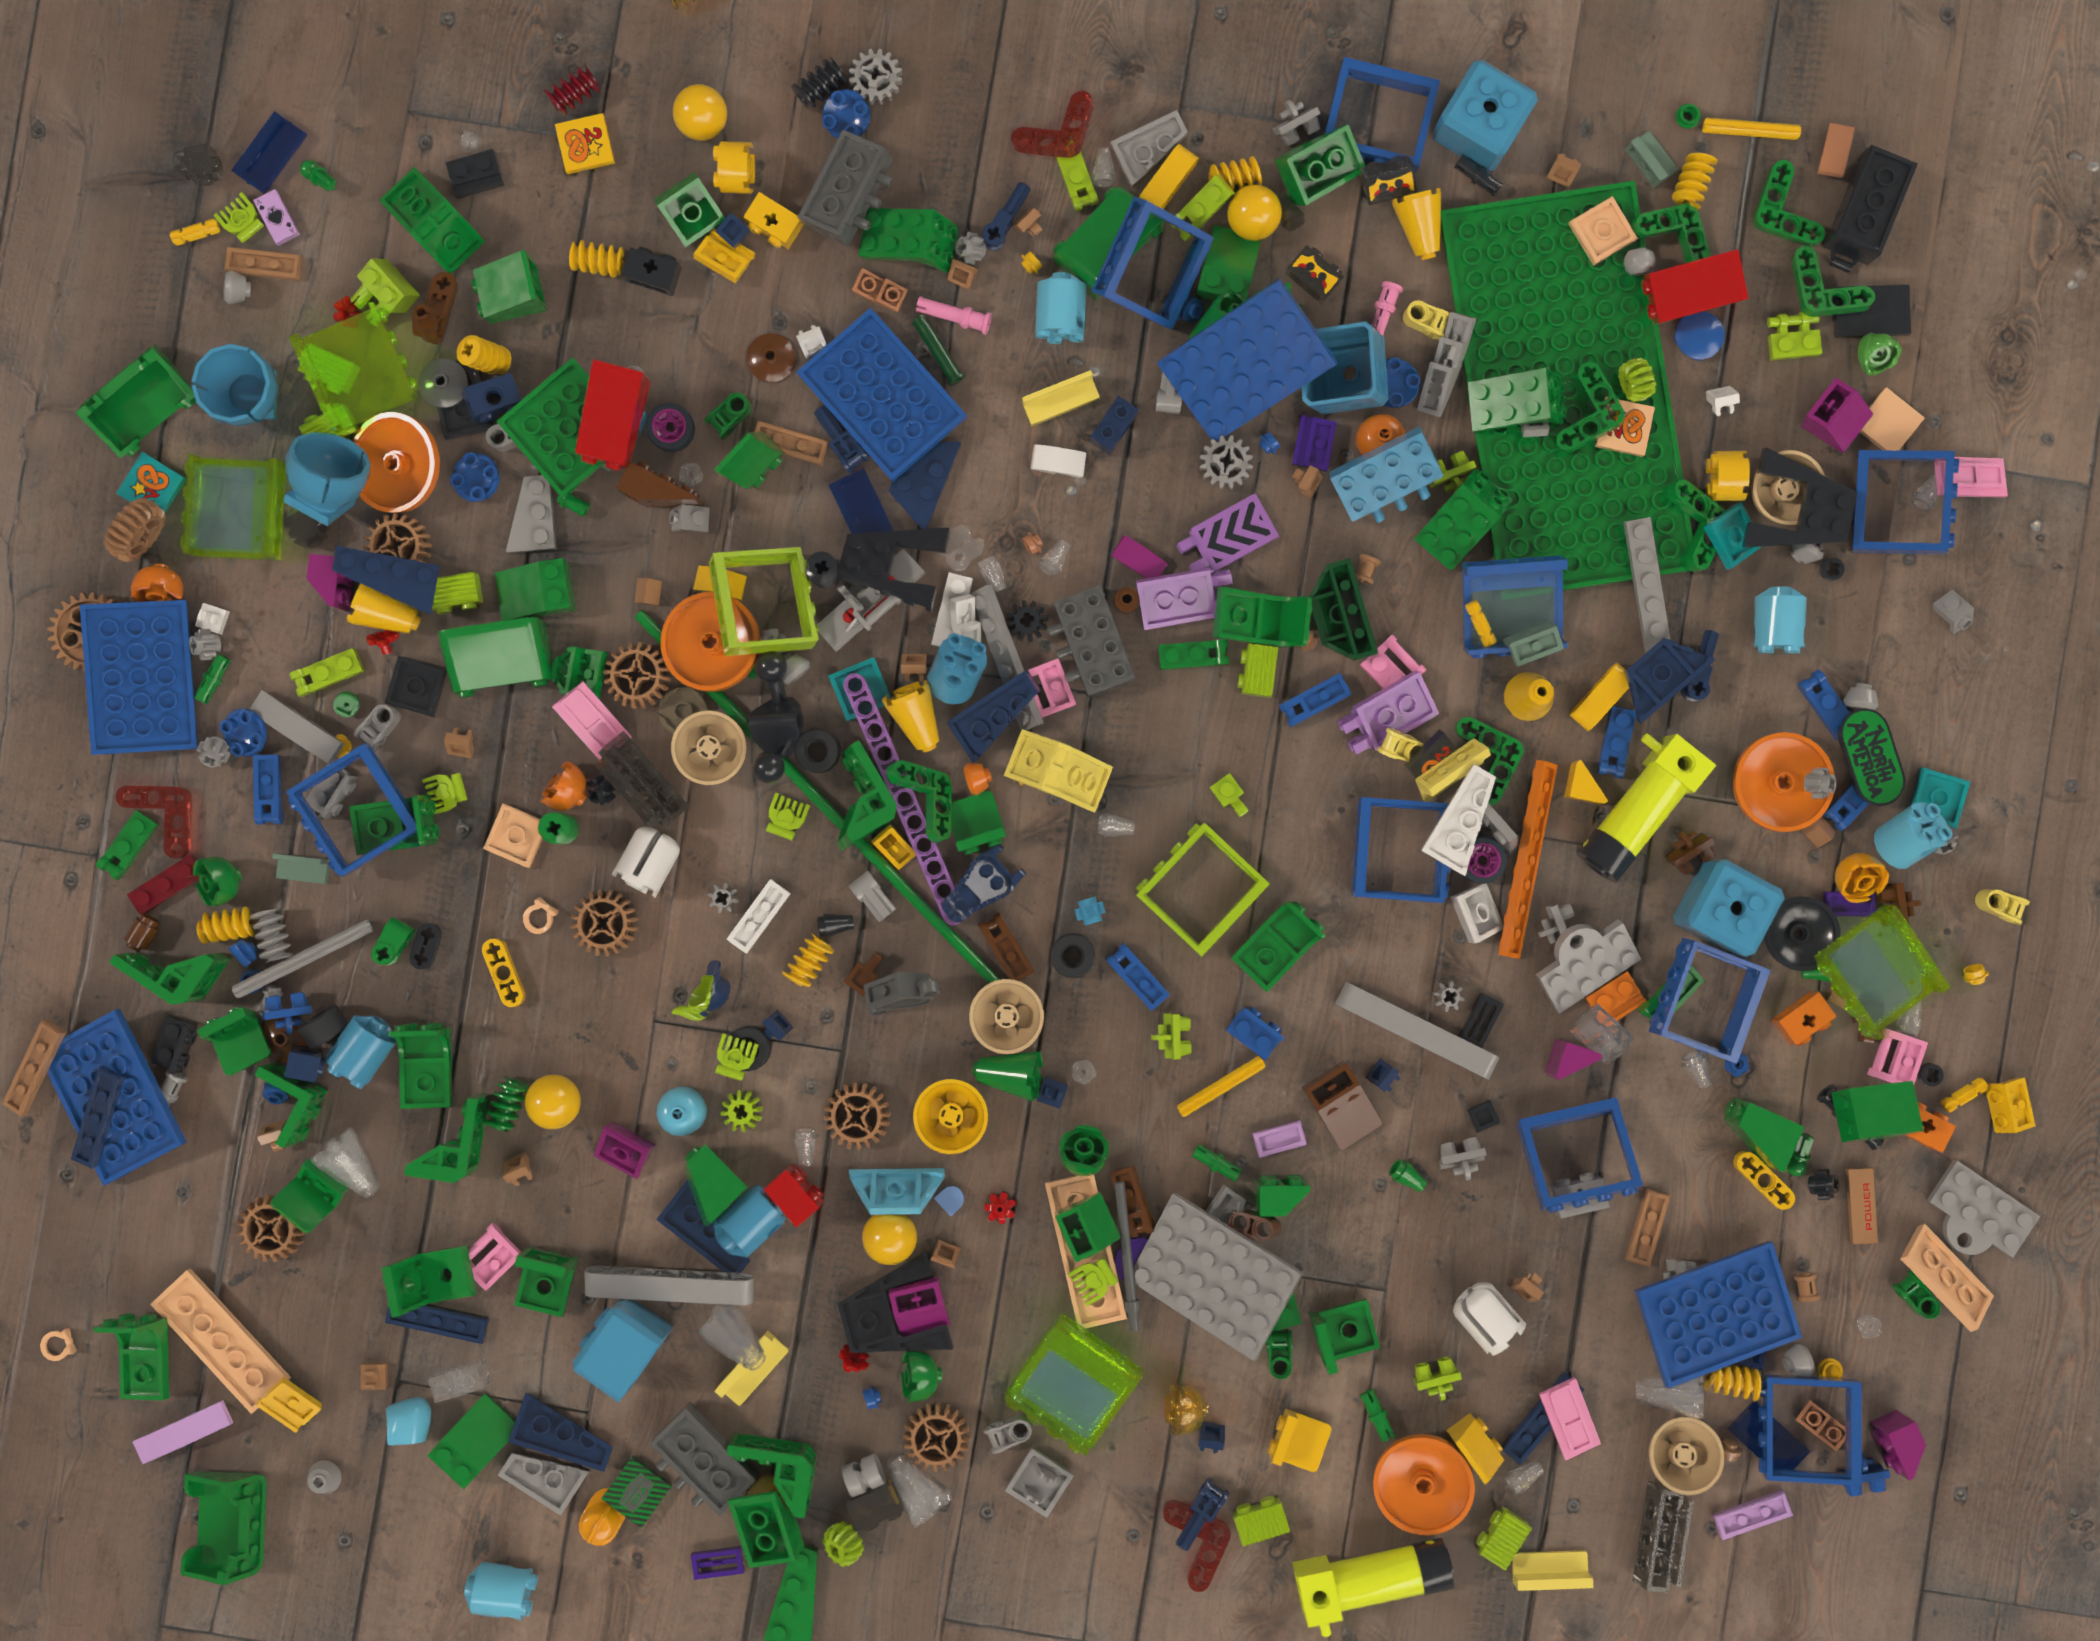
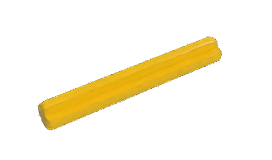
M1705 118L1702 123V132L1797 140L1801 135V126Z
M1260 1056L1255 1057L1178 1104V1111L1183 1117H1186L1266 1067Z

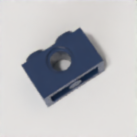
M511 373L464 387L462 393L473 422L480 420L481 423L493 420L495 415L501 413L505 415L522 400ZM494 395L499 398L500 402L493 405L486 398Z
M1118 396L1090 436V443L1110 456L1138 416L1139 409Z
M291 1045L284 1077L315 1082L316 1077L322 1076L325 1058L321 1057L322 1050Z

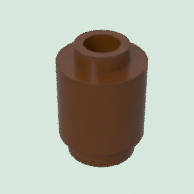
M1131 587L1119 589L1114 598V606L1121 614L1133 613L1139 604V595ZM1123 596H1130L1132 601L1126 604L1122 598Z
M141 913L140 917L135 918L124 937V940L127 941L126 946L137 952H140L141 949L147 950L159 931L158 925L160 921L148 914Z

